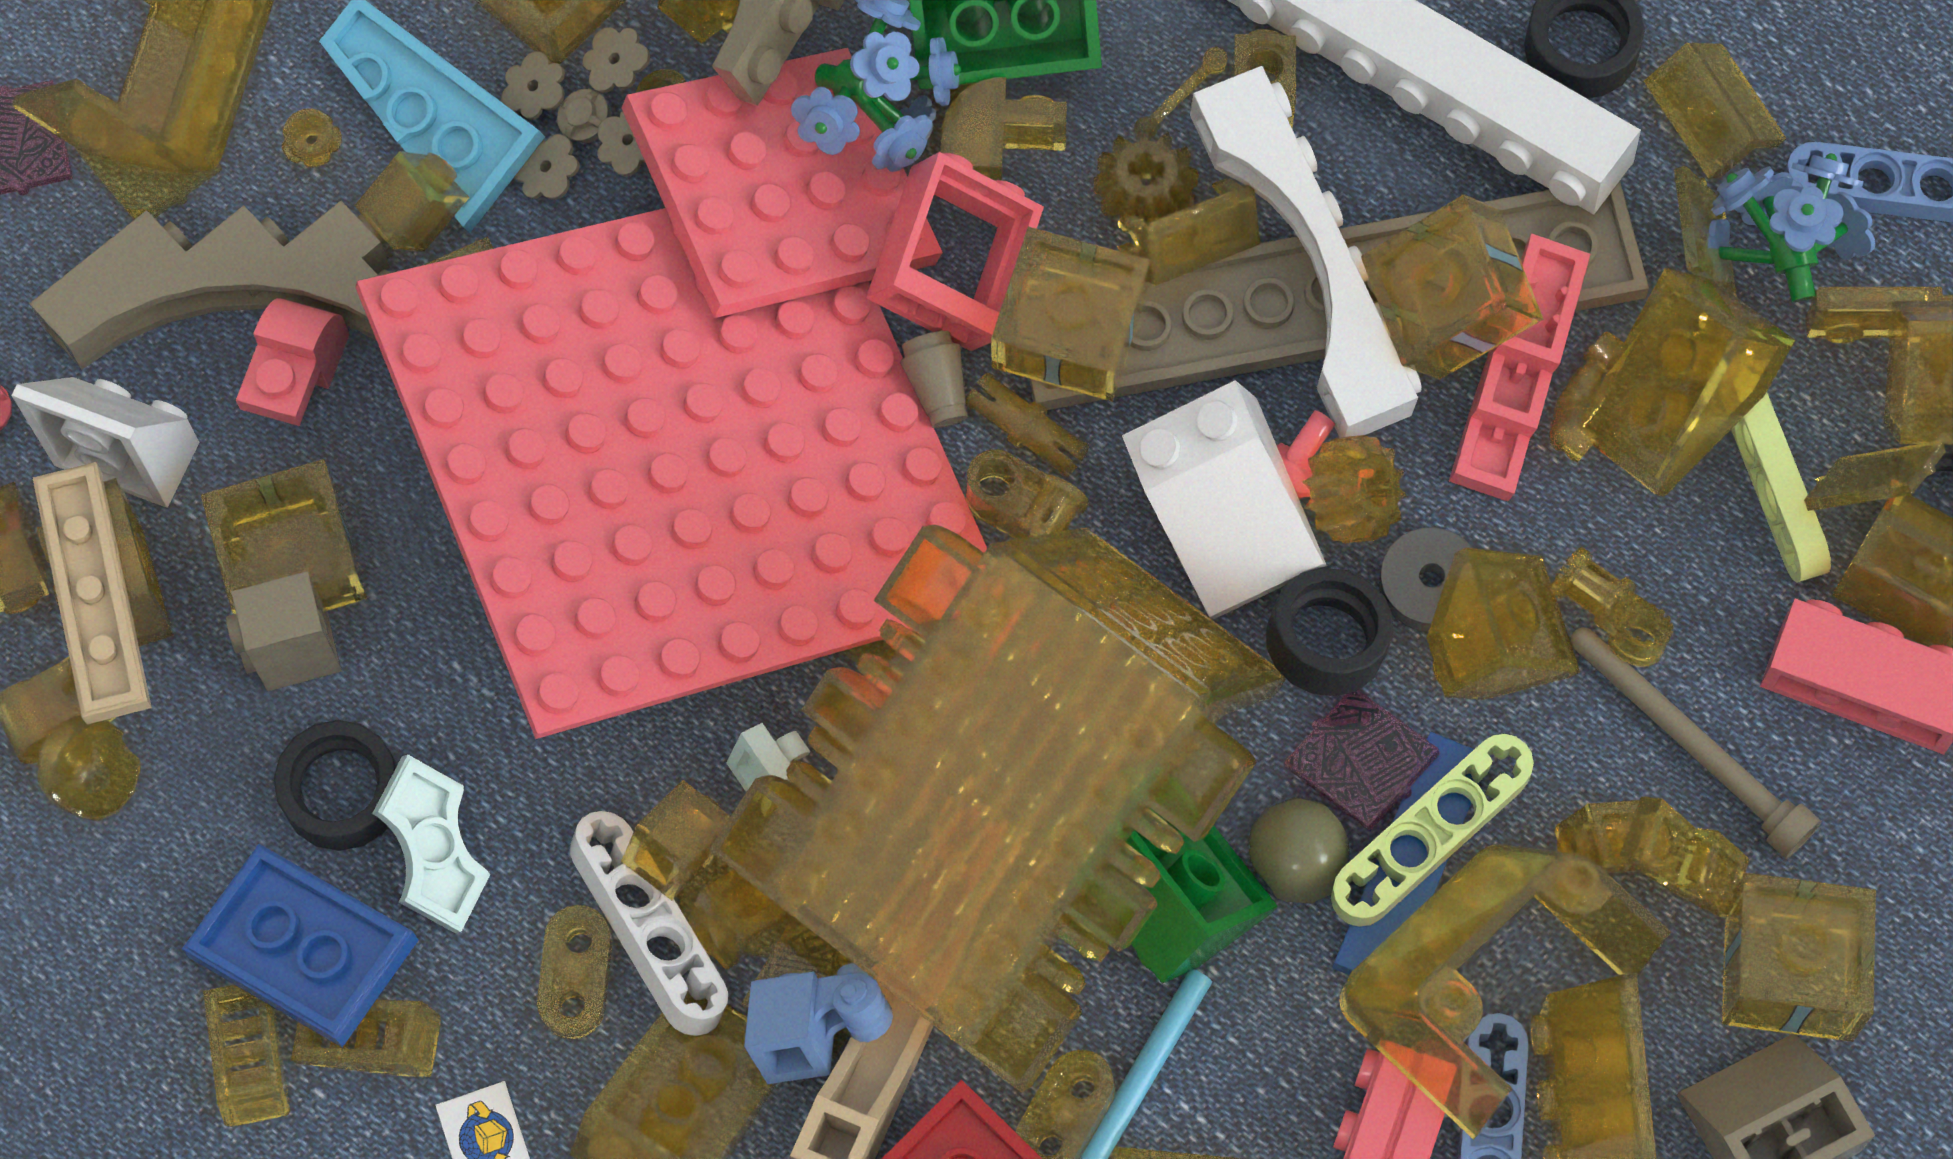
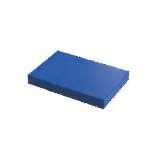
M258 844L183 946L182 950L188 958L343 1048L414 948L418 938L412 930Z

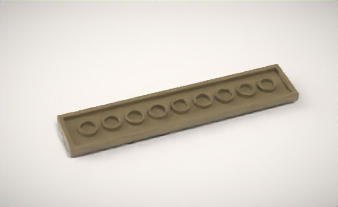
M1620 181L1594 215L1578 205L1571 206L1561 202L1550 190L1339 229L1347 247L1355 245L1364 258L1369 273V280L1364 283L1373 302L1382 301L1385 306L1415 318L1420 333L1393 322L1395 336L1390 337L1393 345L1498 326L1517 269L1501 261L1491 259L1484 241L1502 251L1517 255L1519 262L1531 234L1590 253V259L1575 311L1645 299L1649 291ZM1424 222L1439 231L1454 235V237L1441 245H1437L1431 240L1406 231L1418 223ZM1297 236L1016 289L1013 298L1015 317L1036 412L1325 358L1327 322L1323 292L1311 258ZM1134 313L1133 338L1128 351L1129 326ZM1043 355L1062 360L1060 368L1062 386L1043 381L1045 370Z

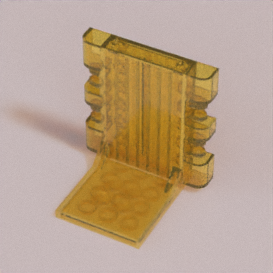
M939 525L922 526L874 599L877 604L909 627L906 628L896 621L886 619L879 631L884 641L909 659L911 664L902 674L881 657L864 652L857 662V668L863 675L845 667L827 670L801 711L823 727H814L808 736L809 744L818 754L840 770L831 781L822 773H819L812 765L793 759L786 769V776L790 781L775 775L756 778L718 834L709 851L1022 1093L1033 1086L1082 1015L1081 1007L1068 993L1079 995L1087 984L1085 978L1075 966L1053 951V946L1061 938L1084 957L1102 962L1110 951L1108 945L1117 952H1121L1131 945L1157 907L1156 899L1142 885L1153 888L1161 875L1152 861L1126 843L1127 839L1136 830L1146 839L1150 840L1157 848L1177 854L1185 842L1181 834L1174 827L1194 842L1206 837L1257 763L1255 757L1242 744L1215 724L1228 713L1274 697L1286 678L1272 663L1087 527L992 543L983 553L969 541L947 528Z

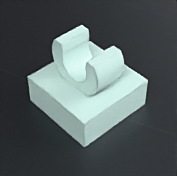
M760 723L740 734L726 763L756 808L763 814L783 803L798 775L796 772L802 768L798 760L809 755L810 750L797 731L785 734L774 741L763 723Z

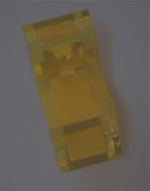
M1006 77L990 78L975 83L962 91L954 99L945 114L941 134V153H952L964 157L972 163L973 170L992 180L1003 181L1004 149L1066 150L1067 102H1056L1042 95H1029L1022 97L1020 100H1007Z

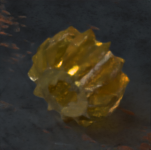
M1142 127L1137 132L1136 142L1133 144L1118 134L1117 138L1113 141L1114 153L1102 152L1098 157L1097 169L1100 171V174H1097L1093 179V191L1096 196L1103 197L1101 200V212L1104 214V217L1120 214L1119 227L1122 228L1123 232L1130 229L1135 222L1143 223V230L1150 237L1155 232V222L1158 220L1174 229L1179 222L1178 211L1190 212L1194 206L1195 195L1191 190L1198 186V171L1196 168L1189 167L1191 153L1187 146L1171 150L1172 137L1168 131L1160 136L1157 142L1149 141V134ZM1141 179H1150L1151 185H1142Z
M1366 435L1334 438L1330 442L1322 443L1320 453L1308 458L1312 477L1302 481L1310 490V500L1306 504L1305 509L1316 512V530L1329 533L1332 541H1341L1345 544L1374 541L1379 537L1388 536L1390 525L1402 520L1398 501L1408 497L1400 489L1399 480L1405 470L1394 467L1395 452L1393 448L1382 447L1378 437H1368Z

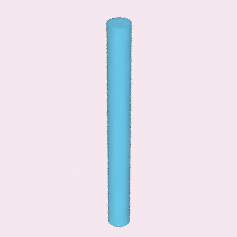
M1195 969L1188 971L1077 1159L1109 1158L1211 986L1212 981L1206 975Z

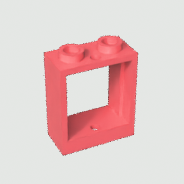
M941 152L930 156L910 169L866 299L932 332L949 331L953 343L960 344L961 347L969 351L1000 339L1007 319V290L1012 278L1013 299L1044 206L1025 197V192L1017 185L1007 181L992 180L973 170L972 163L964 157ZM934 195L997 227L974 299L909 267Z

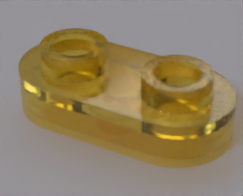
M584 905L568 906L558 911L548 922L544 935L537 1008L546 1028L554 1035L564 1039H579L591 1034L602 1022L606 1008L613 943L612 935L605 918L597 910ZM578 934H585L592 939L590 947L581 953L570 951L568 949L570 940ZM579 998L583 1000V1011L575 1017L563 1015L561 1007L567 999Z
M1089 1050L1067 1052L1053 1063L1015 1131L1042 1159H1080L1115 1097V1079L1108 1063L1100 1055ZM1087 1080L1095 1085L1092 1094L1086 1098H1076L1071 1094L1073 1086L1079 1081ZM1056 1137L1060 1139L1062 1146L1056 1154L1046 1156L1039 1152V1146L1046 1138Z

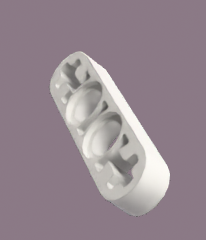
M605 811L589 813L578 823L571 841L570 855L575 867L667 1021L676 1030L684 1034L698 1036L709 1033L718 1025L728 1003V991L723 979L631 827L623 818L614 813ZM596 836L601 844L612 842L614 845L610 856L602 845L591 847L589 845L591 838ZM612 863L615 869L607 874ZM627 884L636 885L648 894L650 903L639 908L628 907L617 898L615 889ZM654 937H667L679 946L681 956L674 960H661L649 951L647 941ZM690 970L685 982L682 976ZM687 991L695 1000L706 998L708 1000L706 1009L702 1011L697 1003L686 1005L683 1001Z

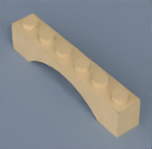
M950 796L925 852L903 920L877 981L886 1000L892 1007L893 1020L891 1026L885 1034L870 1042H860L851 1036L830 1076L815 1098L790 1154L791 1159L876 1158L1013 847L1014 836L1011 819Z

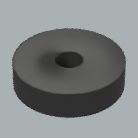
M1435 527L1415 529L1399 537L1386 552L1379 576L1380 593L1384 595L1392 615L1404 625L1426 632L1447 630L1464 621L1475 608L1483 584L1481 561L1473 547L1456 533ZM1425 572H1434L1440 576L1442 584L1437 587H1428L1421 582L1419 576Z

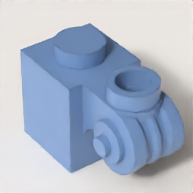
M850 963L842 966L835 976L817 978L813 971L800 974L786 973L775 978L751 981L744 1047L767 1084L827 1076L831 1072L834 1034L843 1028H847L850 1035L857 1041L870 1042L878 1039L891 1026L893 1020L892 1007L877 983V973L868 965L860 963Z

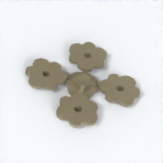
M607 27L596 33L592 42L593 50L588 51L582 61L583 66L590 71L589 83L595 90L580 89L571 93L565 100V92L560 85L565 77L564 68L558 63H551L548 56L540 51L531 52L523 59L521 66L514 65L507 70L505 79L509 85L502 93L501 102L515 113L521 112L526 119L535 120L542 114L543 110L551 111L560 106L557 122L562 134L553 135L547 141L543 139L515 175V179L523 183L522 190L528 198L537 199L543 194L550 200H557L567 193L570 186L569 178L575 176L580 167L579 161L572 156L573 144L570 139L581 143H590L599 139L603 143L597 152L599 160L607 165L612 164L614 171L624 177L635 174L640 169L642 162H645L623 111L620 114V118L611 116L610 108L604 97L600 94L611 91L615 86L623 90L629 89L635 83V73L642 72L648 66L650 52L644 45L639 43V34L634 29L625 28L619 33L614 28Z

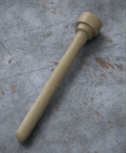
M1581 627L1572 633L1571 645L1582 657L1764 821L1761 828L1769 835L1766 842L1785 859L1790 858L1814 834L1822 821L1804 804L1801 803L1795 806L1788 799L1784 802L1777 799L1591 629Z

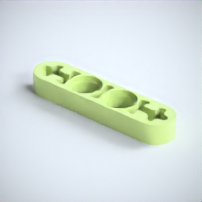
M1741 350L1712 360L1711 367L1718 398L1789 575L1798 583L1829 573L1831 557L1824 533L1753 357L1748 351Z
M1508 734L1493 735L1484 740L1346 864L1336 876L1331 893L1332 906L1338 917L1350 925L1359 927L1372 925L1382 919L1520 794L1530 779L1534 764L1532 752L1526 743L1516 736ZM1493 754L1499 760L1505 759L1510 755L1516 760L1512 771L1515 778L1512 779L1509 775L1503 773L1488 785L1485 793L1489 797L1494 798V800L1489 802L1477 783L1490 770L1493 762L1490 755ZM1468 773L1471 774L1473 781L1465 777V775ZM1449 793L1463 794L1473 804L1474 816L1465 824L1455 825L1448 823L1438 812L1437 803L1440 798ZM1400 836H1415L1424 843L1428 855L1424 863L1416 867H1405L1394 860L1391 855L1390 845ZM1373 858H1377L1387 877L1374 890L1372 900L1375 905L1370 907L1364 901L1357 903L1355 906L1351 905L1347 901L1351 891L1348 883L1353 881L1360 887L1366 885L1377 874L1379 866L1370 862ZM1390 878L1401 884L1394 887Z

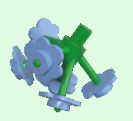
M855 0L858 2L857 7L861 11L875 17L869 33L863 40L862 48L856 51L851 59L843 60L838 66L821 64L815 73V82L818 87L813 90L810 96L803 95L796 98L791 106V112L795 120L800 123L797 130L799 137L806 142H816L817 147L822 152L834 155L843 150L846 142L855 141L860 134L859 126L854 122L858 113L856 105H858L882 131L874 142L873 148L876 154L872 159V164L877 169L886 167L890 172H896L914 163L922 155L933 130L932 121L936 117V110L931 107V99L925 95L915 99L909 108L906 107L900 111L884 99L882 95L890 101L897 102L909 95L911 80L930 79L936 103H940L941 106H947L950 102V89L958 88L961 67L958 65L955 52H947L943 37L931 38V55L928 66H919L918 61L914 57L909 56L911 44L903 33L891 32L883 37L882 34L887 24L897 28L903 26L915 31L919 29L921 23L907 9L909 6L907 0ZM829 90H833L835 95L834 97Z
M1833 153L1827 154L1825 158L1812 155L1809 167L1796 163L1792 164L1791 169L1819 176L1816 187L1808 186L1803 188L1802 184L1793 181L1791 175L1787 172L1773 175L1774 171L1770 166L1761 169L1754 175L1749 168H1744L1736 173H1730L1727 179L1717 188L1720 195L1712 203L1714 206L1711 209L1712 213L1718 216L1726 210L1732 211L1735 209L1737 212H1740L1745 224L1757 225L1769 242L1770 251L1731 247L1729 244V221L1727 219H1713L1709 226V233H1702L1696 247V265L1699 270H1704L1705 283L1711 284L1712 287L1720 288L1724 283L1726 265H1728L1729 261L1773 264L1775 274L1786 275L1792 302L1805 301L1816 297L1810 270L1811 267L1819 264L1816 253L1825 247H1835L1837 254L1842 259L1849 260L1856 254L1865 256L1874 250L1875 239L1869 231V228L1872 226L1870 214L1866 210L1859 208L1854 198L1845 192H1838L1830 199H1827L1832 180L1862 187L1864 181L1846 177L1849 164L1837 161V157Z

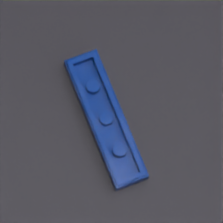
M1430 732L1426 741L1428 745H1424L1421 753L1424 761L1418 760L1393 822L1474 749ZM1428 748L1434 749L1427 757L1423 755L1424 751ZM1468 773L1465 775V777L1473 781L1471 774ZM1449 793L1440 798L1437 807L1439 814L1445 821L1459 825L1464 823L1472 803L1463 794ZM1400 836L1390 845L1391 855L1394 860L1405 867H1416L1424 863L1428 855L1424 843L1415 836ZM1449 858L1382 919L1368 926L1350 925L1335 959L1333 969L1394 994ZM1378 859L1375 863L1379 866L1377 874L1367 883L1360 902L1364 901L1370 907L1375 905L1372 900L1375 888L1387 877ZM1390 878L1394 887L1401 884Z

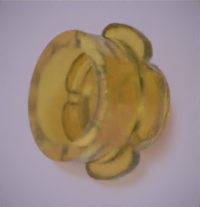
M307 108L293 113L287 119L282 131L285 138L281 145L284 155L291 162H303L309 168L320 167L328 163L331 153L337 152L342 143L341 131L337 126H333L332 118L317 109ZM309 136L317 137L315 143H306V139Z

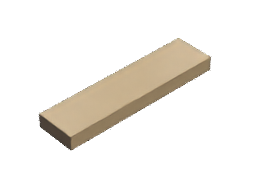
M97 462L33 477L83 720L86 724H91L152 708L103 476Z

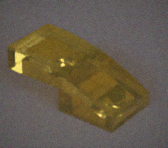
M1643 796L1639 800L1620 852V856L1661 886L1708 912L1727 918L1730 917L1750 861L1743 852L1718 830L1695 828L1662 798Z

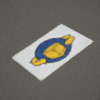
M505 1081L435 1105L452 1159H530Z

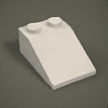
M74 377L22 383L16 385L11 395L54 466L65 470L97 462L105 485L168 508L199 445V441L187 419L188 416L182 410L159 400H154L151 406L131 399L130 393L124 388L107 380L97 379L94 385Z
M1236 380L1122 435L1143 489L1211 619H1216L1285 586L1300 573L1327 566L1259 402L1254 395Z

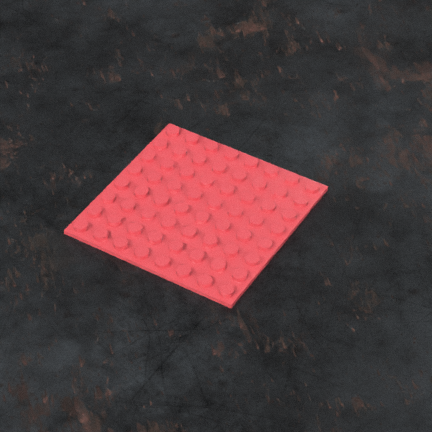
M666 208L357 281L355 288L535 739L1007 604L1010 599L936 431L932 428L930 419L926 415L900 364L903 357L881 307L866 299L870 287L869 281L714 318Z

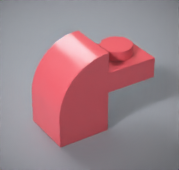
M276 298L263 312L253 333L257 346L236 402L240 410L300 426L315 385L329 389L348 340L349 331L343 317L339 314Z

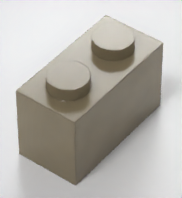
M308 571L231 591L236 614L226 616V623L233 649L236 654L240 653L246 673L257 672L267 691L342 672L328 612Z

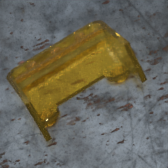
M143 0L151 7L117 103L107 96L99 94L77 78L15 95L12 107L89 156L183 175H192L211 170L218 165L223 156L274 0Z
M1493 844L1483 848L1350 973L1340 991V1008L1347 1021L1473 1140L1484 1130L1513 1088L1464 1043L1482 1019L1483 1004L1477 990L1457 969L1532 897H1535L1630 985L1639 977L1671 934L1668 928L1599 865L1583 855L1505 844Z

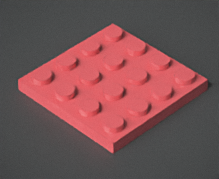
M848 48L785 61L778 77L771 83L758 106L739 100L719 75L628 94L624 100L622 111L714 318L873 279L908 176L904 168L896 172H890L886 167L877 169L872 164V159L876 154L873 148L874 142L882 131L858 105H856L858 113L854 122L859 126L860 134L855 141L846 142L843 150L834 155L822 152L817 147L816 142L803 141L797 131L800 123L795 120L791 112V106L796 98L803 95L810 96L813 90L818 87L815 82L817 68L824 63L838 66L843 60L851 59L852 56ZM829 90L834 97L835 95L833 90ZM927 217L909 266L915 270L936 265L943 253Z

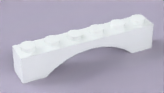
M1260 66L1193 93L1190 116L1214 168L1243 183L1270 203L1295 231L1311 258L1323 292L1327 322L1325 360L1317 390L1331 420L1335 423L1334 427L1342 444L1412 416L1418 400L1416 393L1421 392L1419 376L1411 360L1407 356L1400 359L1390 339V337L1395 336L1394 324L1385 318L1380 303L1383 305L1384 303L1382 301L1374 303L1364 282L1369 280V273L1361 252L1355 245L1348 248L1338 228L1343 225V218L1335 197L1330 191L1322 193L1313 175V172L1317 171V162L1308 140L1304 136L1296 138L1287 118L1292 116V111L1282 85L1279 82L1271 84L1263 66Z

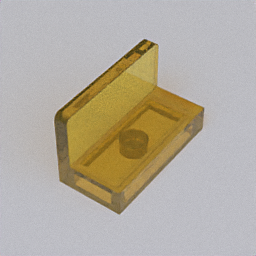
M1685 43L1643 81L1708 178H1721L1755 148H1777L1786 140V136L1727 49L1720 43Z

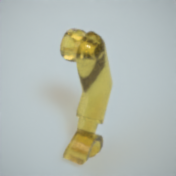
M1604 332L1585 351L1582 358L1587 361L1584 368L1579 367L1576 369L1555 404L1549 433L1551 446L1557 452L1561 449L1568 458L1575 462L1580 461L1597 438L1591 430L1580 425L1585 416L1586 409L1598 394L1603 373L1608 372L1620 361L1621 355L1618 352L1628 346L1610 332Z

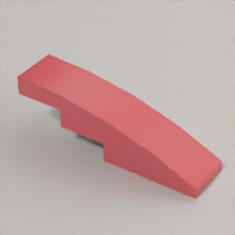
M1535 234L1529 236L1520 260L1523 272L1517 269L1492 341V343L1497 345L1489 350L1449 482L1507 502L1515 494L1530 437L1538 428L1553 372L1561 362L1590 259V253Z

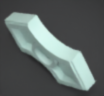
M405 755L401 757L372 814L380 818L392 830L404 854L406 880L399 903L444 928L458 933L462 931L490 873L471 857L460 835L458 808L464 786L412 756Z

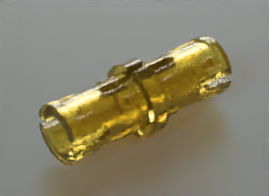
M988 372L978 380L977 384L982 387V390L996 399V401H990L972 388L966 399L967 407L976 410L1008 433L1007 441L1016 448L1020 449L1026 446L1058 470L1063 477L1070 476L1076 470L1077 465L1073 463V460L1058 449H1065L1082 462L1089 449L1088 443L1079 440L1046 416L1047 409L1043 405L1037 404L1036 401L1029 404L995 379L993 374Z

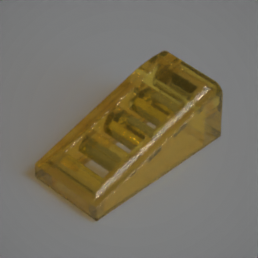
M236 985L203 991L216 1100L224 1124L228 1127H234L287 1116L290 1113V1104L274 1007ZM259 1007L258 1016L223 1022L222 1015ZM258 1034H262L263 1039L229 1046L226 1044V1041ZM266 1060V1065L234 1072H231L230 1067Z
M377 999L358 1025L354 1049H348L350 1038L343 1048L332 1041L329 1048H321L323 1036L298 1022L291 1061L301 1065L398 1076L430 1077L435 1060L441 1016L423 1001ZM380 1022L386 1023L382 1050H375Z

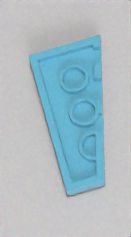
M351 0L319 41L359 94L381 119L383 125L419 168L418 170L431 187L446 203L458 222L469 233L472 232L545 138L537 128L366 0Z

